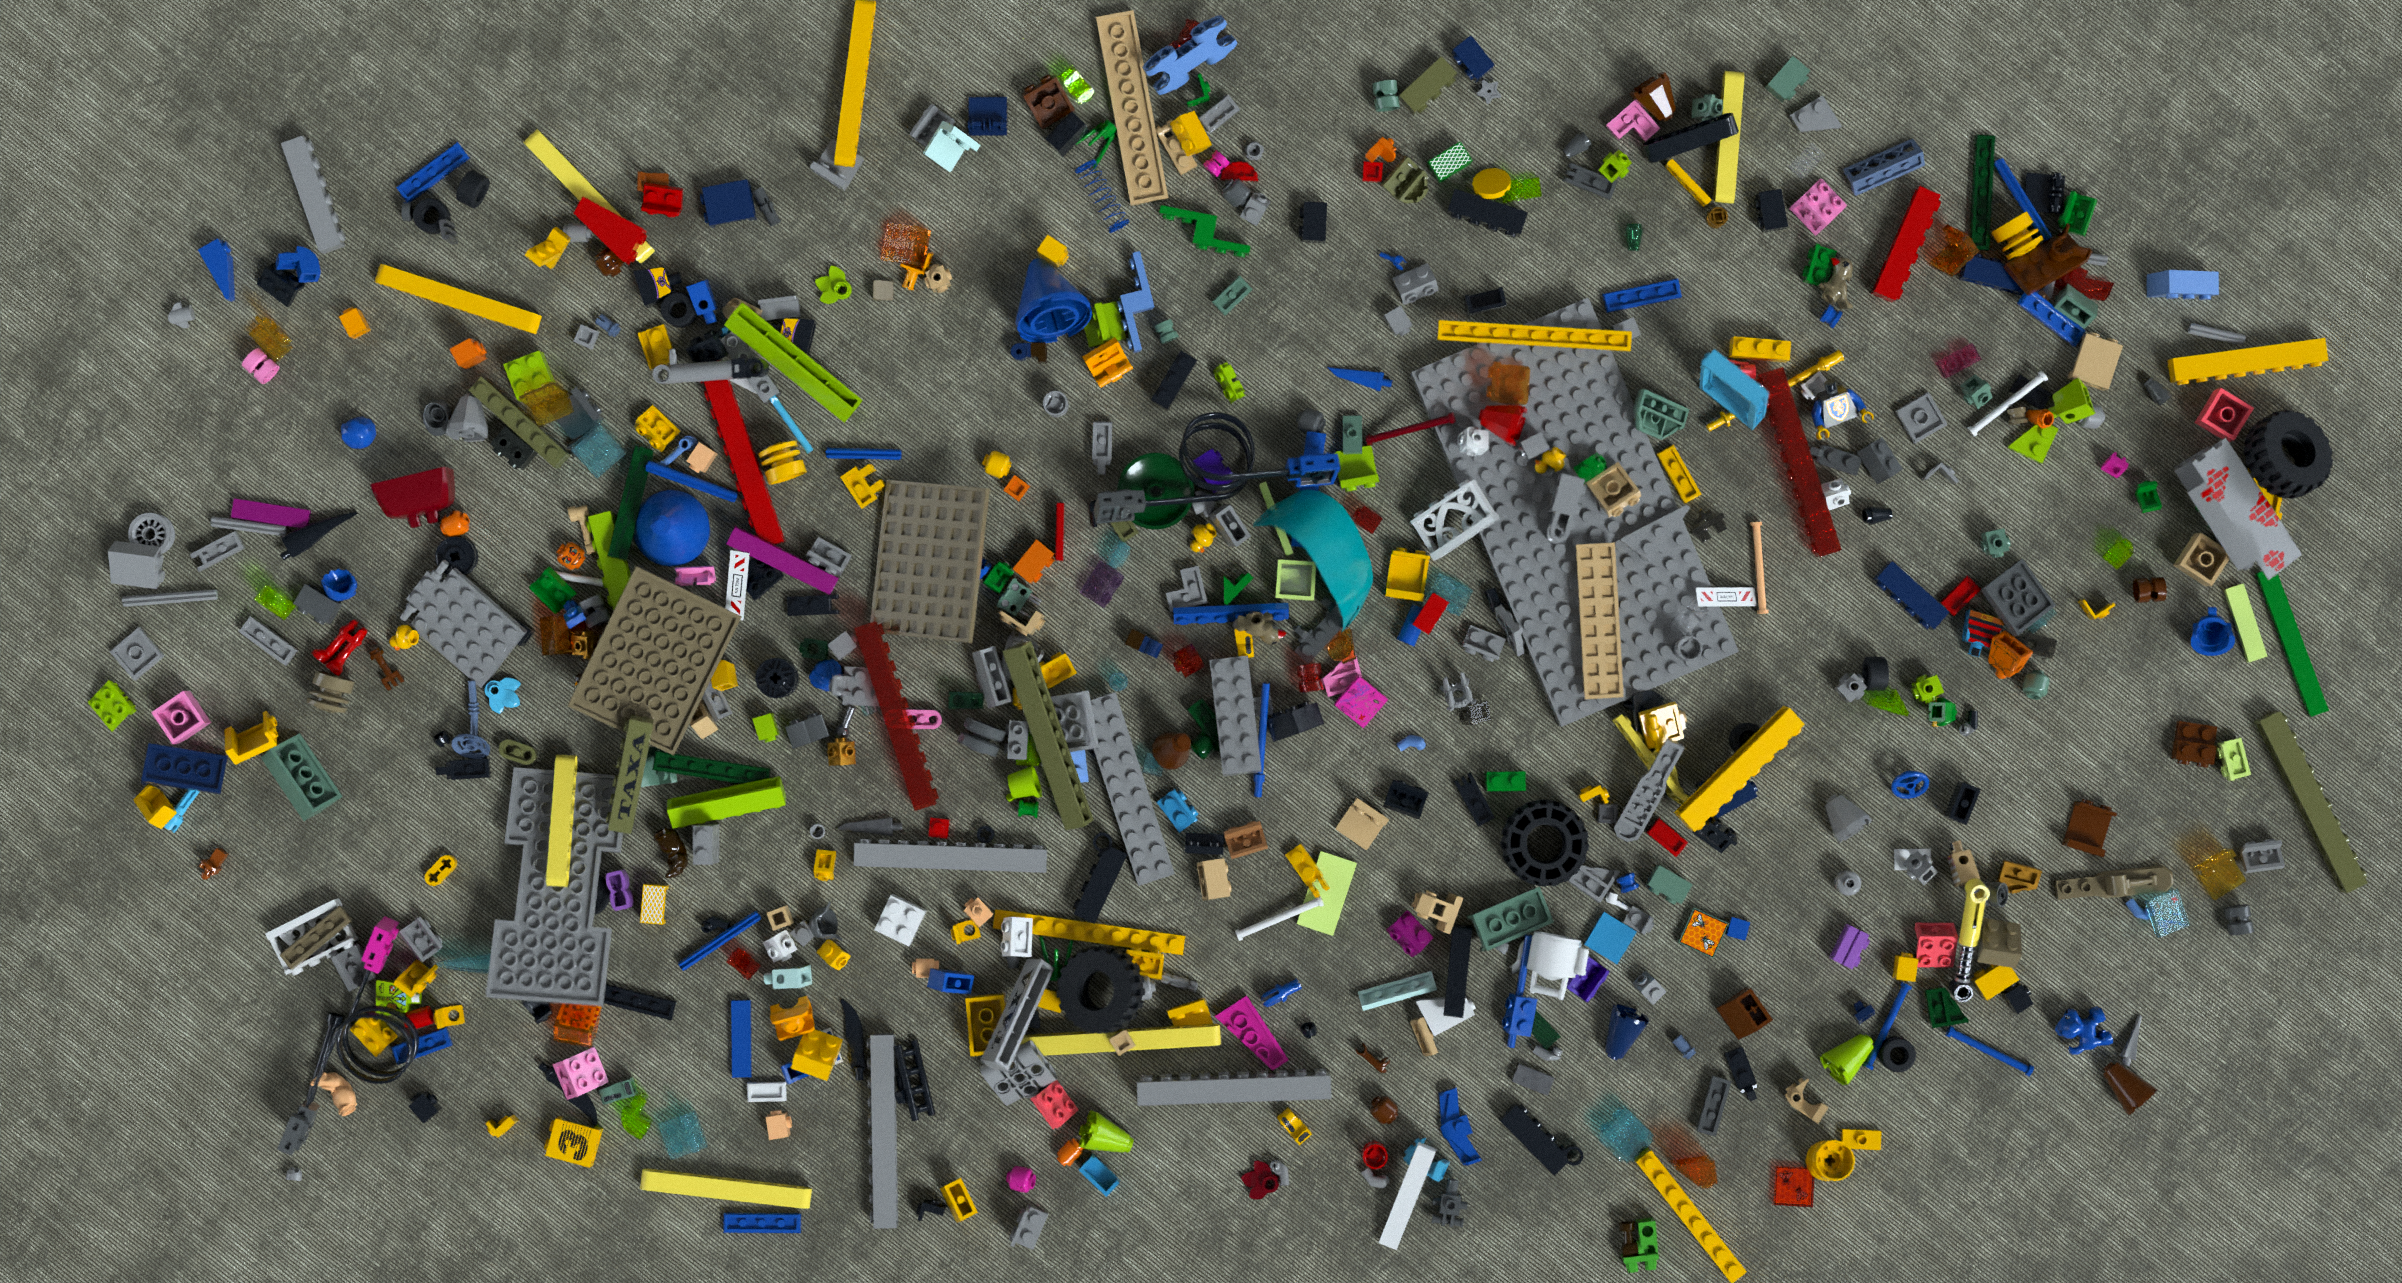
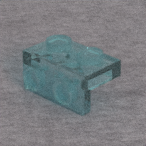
M1439 573L1426 599L1428 600L1432 592L1449 602L1446 610L1460 616L1469 601L1473 589Z

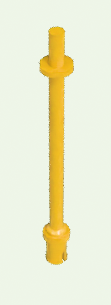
M1836 350L1826 357L1822 356L1816 365L1768 391V399L1820 370H1830L1831 366L1844 360L1841 351ZM1721 411V417L1707 424L1706 428L1710 432L1723 424L1729 427L1731 426L1730 420L1734 419L1735 416L1730 412L1725 414Z

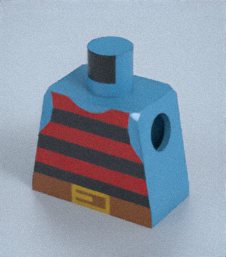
M1966 610L1962 641L1971 644L1968 651L1969 655L1979 657L1982 647L1991 648L1992 638L1998 635L2004 626L2002 619L1973 610Z

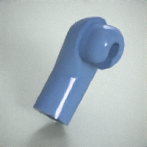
M1408 735L1396 745L1402 752L1409 746L1423 750L1426 743L1420 736Z
M2133 898L2125 903L2137 918L2148 920L2154 915L2151 907L2140 908Z

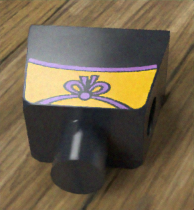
M665 267L633 271L644 306L647 308L662 302L666 296L674 293L673 285L682 283L679 271L669 274Z
M784 318L782 326L771 324L773 328L809 356L817 325L815 320Z

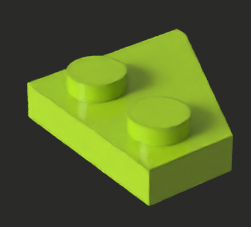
M2034 425L2017 440L2009 444L2007 448L2041 464L2059 428L2052 425L2047 428Z

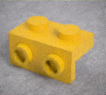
M1059 652L1051 656L1052 661L1046 664L1044 661L1039 663L1048 689L1077 674L1066 653L1062 654Z
M1131 947L1130 950H1126V954L1133 958L1132 962L1139 965L1140 975L1148 976L1150 979L1161 980L1164 964V954H1161V951L1150 950L1149 952H1142V949L1137 947Z
M416 959L395 980L393 985L412 998L417 992L419 994L422 993L427 986V982H433L437 976L435 972L439 966L435 964L429 969Z
M361 1018L350 1028V1031L375 1057L380 1055L398 1037L383 1020L375 1018Z

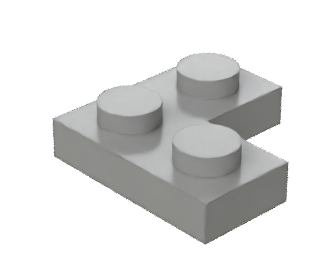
M1199 566L1180 570L1184 589L1166 593L1170 612L1173 611V608L1193 607L1207 603Z
M1502 605L1496 607V620L1506 632L1508 645L1517 657L1524 654L1523 645H1525V642L1521 636V633H1523L1522 627L1518 622H1514L1509 610L1506 611Z

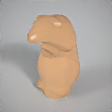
M324 1072L318 1086L331 1092L333 1104L339 1110L338 1114L347 1116L354 1112L357 1103L351 1084L336 1072ZM316 1077L310 1083L311 1086L314 1085Z

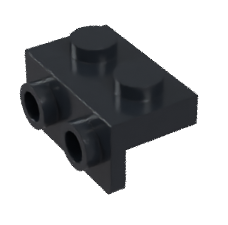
M275 262L265 267L257 283L259 287L286 307L292 305L298 291L305 287V283H298V277L288 270H277Z
M1393 780L1389 786L1383 807L1420 819L1429 792L1421 787L1407 785L1404 781Z
M1715 816L1705 821L1706 824L1702 829L1695 832L1692 831V833L1721 854L1731 843L1734 846L1738 844L1736 832L1732 828L1722 825V822Z

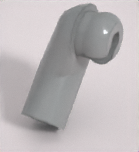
M1537 1045L1533 1053L1546 1061H1554L1561 1058L1563 1051L1558 1047H1554L1552 1051H1547Z
M1273 1160L1269 1167L1279 1176L1280 1186H1289L1288 1167L1279 1160Z

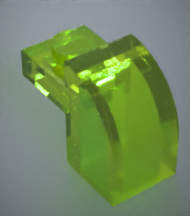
M1072 65L1057 76L1058 80L1078 105L1090 101L1096 93Z
M644 1093L640 1094L639 1097H634L630 1104L632 1108L625 1106L621 1112V1123L624 1129L640 1140L644 1138L653 1120L640 1113L649 1098Z

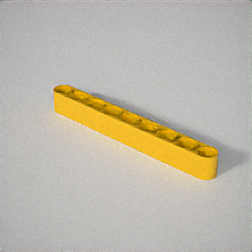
M855 0L834 165L854 167L856 162L876 0Z
M380 264L374 281L378 284L533 334H537L542 319L541 315L384 264Z

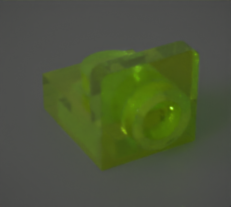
M2119 536L2116 542L2103 554L2102 558L2118 570L2133 555V544L2128 539H2122Z

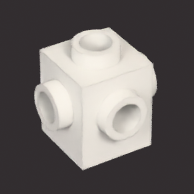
M1477 427L1466 428L1458 436L1459 452L1466 453L1468 456L1482 455L1488 450L1489 431L1479 430Z
M1841 478L1819 485L1821 500L1828 511L1850 504V488L1848 484L1843 483Z
M787 930L763 942L769 957H771L774 963L780 959L782 962L793 957L791 953L798 950Z

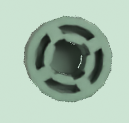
M1171 319L1154 326L1156 332L1160 333L1159 340L1161 344L1168 343L1179 337L1177 331L1172 328L1174 324Z

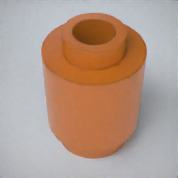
M1076 1138L1068 1140L1057 1152V1160L1063 1166H1071L1083 1154L1084 1148L1079 1147V1141Z

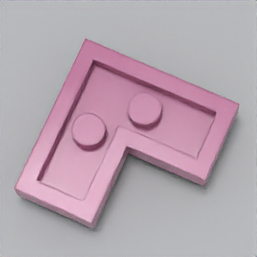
M1635 100L1606 125L1617 140L1633 128L1646 142L1660 130V127Z

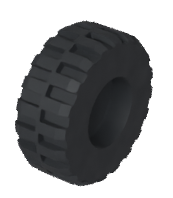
M2292 410L2276 411L2252 426L2245 439V463L2249 467L2252 478H2255L2258 482L2257 484L2261 488H2265L2266 492L2277 495L2280 498L2296 499L2308 494L2323 485L2331 472L2330 468H2332L2333 464L2331 456L2333 453L2332 448L2329 446V439L2322 432L2323 429L2317 426L2312 418L2306 417L2303 413H2294ZM2281 444L2290 450L2294 457L2295 465L2285 457Z
M1545 799L1527 802L1525 805L1514 810V813L1508 817L1505 827L1502 829L1500 845L1504 861L1516 876L1527 883L1545 887L1556 886L1559 883L1570 880V877L1579 872V868L1586 860L1589 844L1587 839L1588 832L1584 827L1585 824L1573 809L1560 802ZM1539 825L1553 826L1562 837L1560 853L1548 861L1535 859L1527 849V837L1531 830Z
M1094 946L1077 951V955H1072L1067 960L1068 964L1063 965L1060 970L1062 975L1057 979L1059 991H1056L1057 998L1061 1002L1059 1007L1061 1011H1065L1066 1019L1073 1021L1076 1028L1084 1029L1088 1033L1115 1032L1120 1028L1128 1026L1130 1020H1134L1137 1017V1010L1142 1008L1144 1003L1142 996L1145 995V988H1143L1142 982L1145 981L1143 975L1139 973V965L1132 962L1133 958L1129 954H1123L1121 949L1111 948L1110 946ZM1099 971L1109 976L1114 990L1112 1000L1105 1008L1097 1007L1090 999L1088 992L1090 979Z

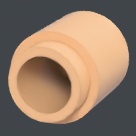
M916 958V962H912V974H916V978H929L931 968L939 969V960H934V958Z

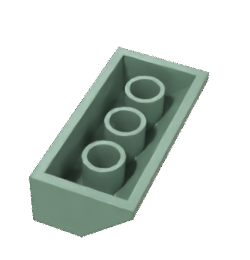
M300 733L269 749L261 757L303 821L315 816L343 797Z

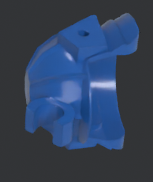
M2208 607V615L2202 616L2197 623L2192 625L2191 646L2199 654L2217 656L2232 649L2235 644V636L2232 632L2231 623H2226L2223 617L2217 616V607Z

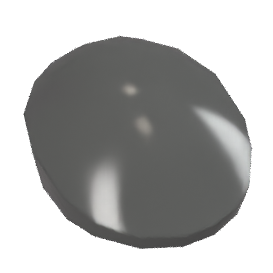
M435 399L426 405L423 420L430 434L442 436L446 433V426L452 416L449 405L441 399Z

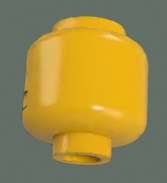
M994 450L990 455H985L982 465L985 466V473L996 478H1002L1008 475L1012 462H1010L1008 455Z

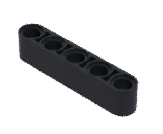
M1726 113L1650 139L1642 145L1648 162L1654 163L1737 134L1739 130L1733 113Z
M1454 924L1452 928L1444 1016L1463 1018L1472 926Z

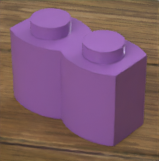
M622 869L607 873L606 884L611 892L610 903L612 908L617 911L632 907L634 899L631 890L628 888L629 876L626 870Z

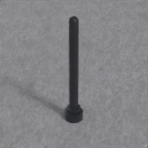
M328 1012L326 1018L328 1029L312 1080L319 1073L335 1029L342 1023L343 1016L340 1014ZM310 1085V1088H309V1091H308L306 1100L308 1099V1097H309V1095H310V1092H311V1090H312V1087H313V1086H311V1085ZM316 1089V1091H315V1094H314L313 1099H312L311 1102L314 1101V1098H315L317 1089Z

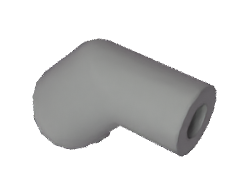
M1369 1167L1361 1172L1372 1187L1385 1188L1390 1182L1387 1175L1375 1176Z

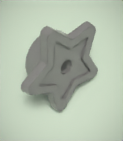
M1482 80V89L1476 95L1483 97L1486 104H1489L1493 98H1500L1501 94L1497 91L1498 82L1488 83Z

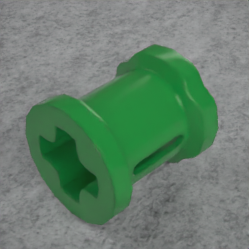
M1020 800L1018 817L1026 815L1038 818L1039 801L1030 803Z

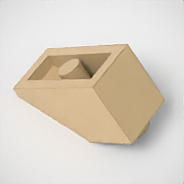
M701 699L690 721V725L700 738L704 739L717 731L718 727Z

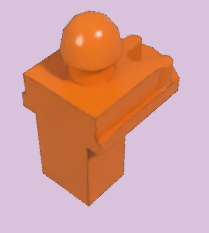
M1382 137L1367 152L1365 157L1371 163L1379 156L1388 163L1392 162L1396 157L1394 152L1396 147L1393 146L1394 140Z

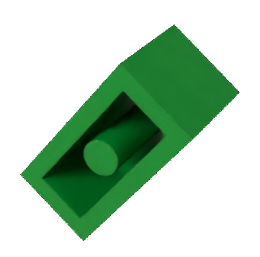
M1526 771L1485 772V791H1526Z

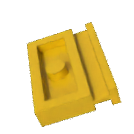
M663 324L639 332L638 336L649 369L652 370L658 365L669 364V350L673 349L666 326Z

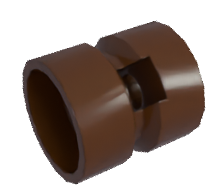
M2151 577L2150 580L2147 578L2134 579L2133 596L2135 602L2144 603L2149 602L2150 599L2152 602L2165 601L2167 587L2164 577Z

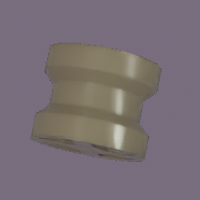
M2026 407L2008 409L2007 414L2010 418L2008 425L2027 423L2028 418L2025 417Z

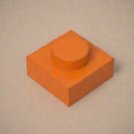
M1014 475L1003 491L1019 502L1030 486Z

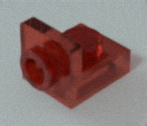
M1365 505L1362 509L1358 507L1353 514L1355 518L1353 522L1370 534L1374 533L1383 519Z

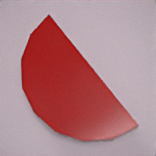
M1237 161L1230 163L1222 171L1220 180L1240 179L1241 181L1258 182V175L1248 163Z

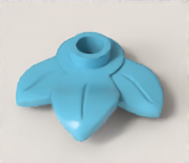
M508 677L501 681L492 680L488 682L485 686V694L489 698L490 708L494 712L501 714L504 706L509 708L519 706L520 701L514 691L521 683L516 679ZM497 687L498 692L493 694L491 688Z

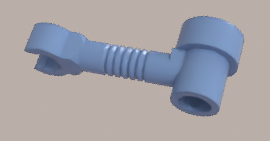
M691 435L683 437L679 441V446L665 459L657 463L668 467L684 451L694 450L698 444L697 439Z

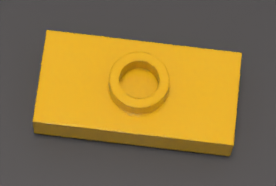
M1842 1128L1841 1141L1851 1149L1881 1150V1130Z

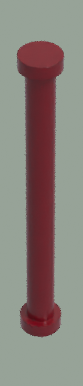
M1450 412L1446 416L1375 435L1368 434L1365 438L1367 445L1371 446L1375 442L1442 424L1456 423L1454 413Z

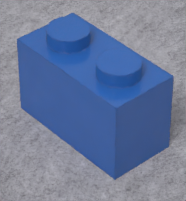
M931 968L927 987L941 992L971 995L974 975L961 971Z

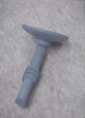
M471 680L468 681L470 734L455 736L451 744L454 751L463 757L482 759L489 755L490 746L484 739L478 737V714L480 713L478 709L480 707L477 706L479 702H477L476 682ZM478 749L481 751V752H469V751H475V750H478Z

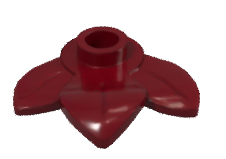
M1254 1161V1171H1249L1241 1177L1244 1184L1252 1188L1249 1193V1198L1262 1199L1267 1193H1273L1279 1187L1278 1177L1272 1174L1269 1165L1262 1161ZM1269 1179L1272 1180L1273 1185L1267 1186L1266 1181Z

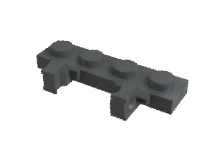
M1326 596L1320 603L1328 609L1325 613L1327 616L1314 630L1310 629L1308 632L1300 625L1294 629L1300 636L1298 641L1301 643L1294 652L1307 664L1343 627V617L1336 600L1331 602Z

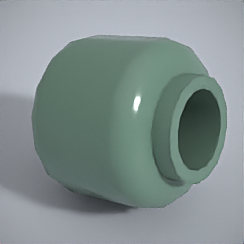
M2033 670L2025 675L2022 691L2026 694V697L2040 700L2047 695L2050 679L2044 675L2043 671Z

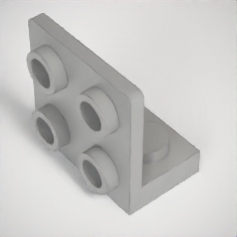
M832 139L818 162L813 161L810 169L845 191L862 165L864 158L856 154L854 167L834 165L837 141Z
M1028 1204L1026 1209L1022 1208L1016 1221L1019 1225L1018 1227L1014 1225L1009 1240L1012 1241L1010 1246L1014 1247L1015 1243H1018L1033 1250L1049 1213Z

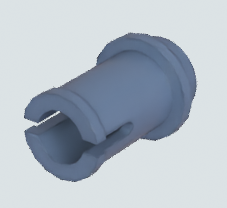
M601 314L599 316L601 319L597 318L595 324L607 331L609 336H617L621 330L619 324L613 323L604 314Z
M1682 1035L1673 1040L1672 1043L1683 1054V1058L1688 1060L1696 1053L1695 1048L1691 1047Z

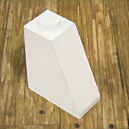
M1445 997L1415 1000L1434 1036L1475 1015L1473 1010L1476 1007L1471 998L1467 1000L1465 997L1463 1018L1444 1016Z

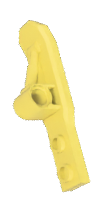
M1622 714L1618 715L1612 720L1649 770L1659 752L1656 751V748L1650 751L1644 744L1642 735L1638 731L1635 732L1631 727L1632 722L1630 719ZM1674 766L1666 781L1665 792L1671 799L1682 805L1689 796L1683 793V788L1679 784L1677 769Z

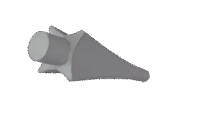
M2141 1015L2137 1016L2131 1034L2120 1054L2121 1057H2124L2122 1062L2124 1066L2130 1067L2131 1060H2136Z

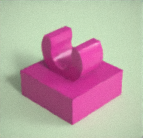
M2114 452L2102 464L2101 470L2118 478L2127 469L2129 463L2126 462L2125 457L2122 459L2116 457L2117 453Z

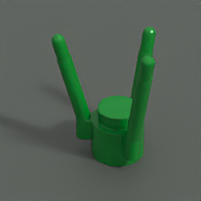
M1106 119L1103 123L1100 122L1094 129L1086 133L1075 145L1084 141L1095 132L1098 134L1088 143V146H1091L1100 137L1104 140L1108 138L1096 159L1098 165L1110 143L1116 137L1114 133L1117 131V128Z
M1040 936L1044 960L1050 965L1044 938ZM1072 940L1069 941L1064 965L1068 964L1067 960L1071 955ZM1057 948L1054 949V964H1051L1054 971L1050 981H1057L1058 977L1062 975L1060 970L1063 964H1059Z

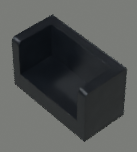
M1503 287L1463 297L1467 316L1507 306Z

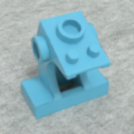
M1417 1138L1414 1142H1415L1417 1145H1418V1142L1424 1144L1426 1138H1423V1139H1421V1140H1420L1419 1138ZM1411 1144L1404 1151L1406 1156L1403 1159L1408 1165H1410L1417 1145L1414 1147ZM1443 1158L1438 1162H1432L1427 1176L1435 1181H1441L1450 1161Z

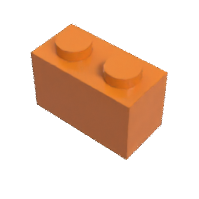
M471 338L450 348L458 366L467 370L487 359L485 355L487 350L484 345Z
M1036 539L1014 566L1013 570L1030 584L1033 581L1037 583L1043 576L1042 570L1045 567L1049 568L1055 561L1053 558L1055 554Z

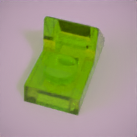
M1539 177L1511 180L1510 190L1504 192L1505 195L1502 196L1503 203L1542 197Z
M265 584L254 598L256 602L283 620L296 607L293 604L294 602L281 594L276 587Z
M1896 689L1891 690L1888 702H1886L1887 698L1875 696V699L1869 698L1867 706L1901 716H1908L1909 714Z

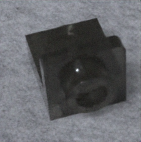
M1480 701L1473 705L1470 704L1458 708L1462 725H1475L1491 719L1488 701Z

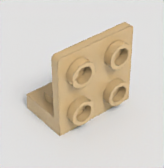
M1356 797L1336 826V830L1367 850L1389 819Z

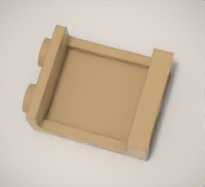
M2088 332V334H2084L2081 338L2082 343L2073 371L2069 372L2067 379L2073 381L2079 378L2084 385L2105 391L2110 387L2123 345L2117 344L2118 341L2115 339L2107 338L2105 340L2099 338L2100 335L2097 333Z

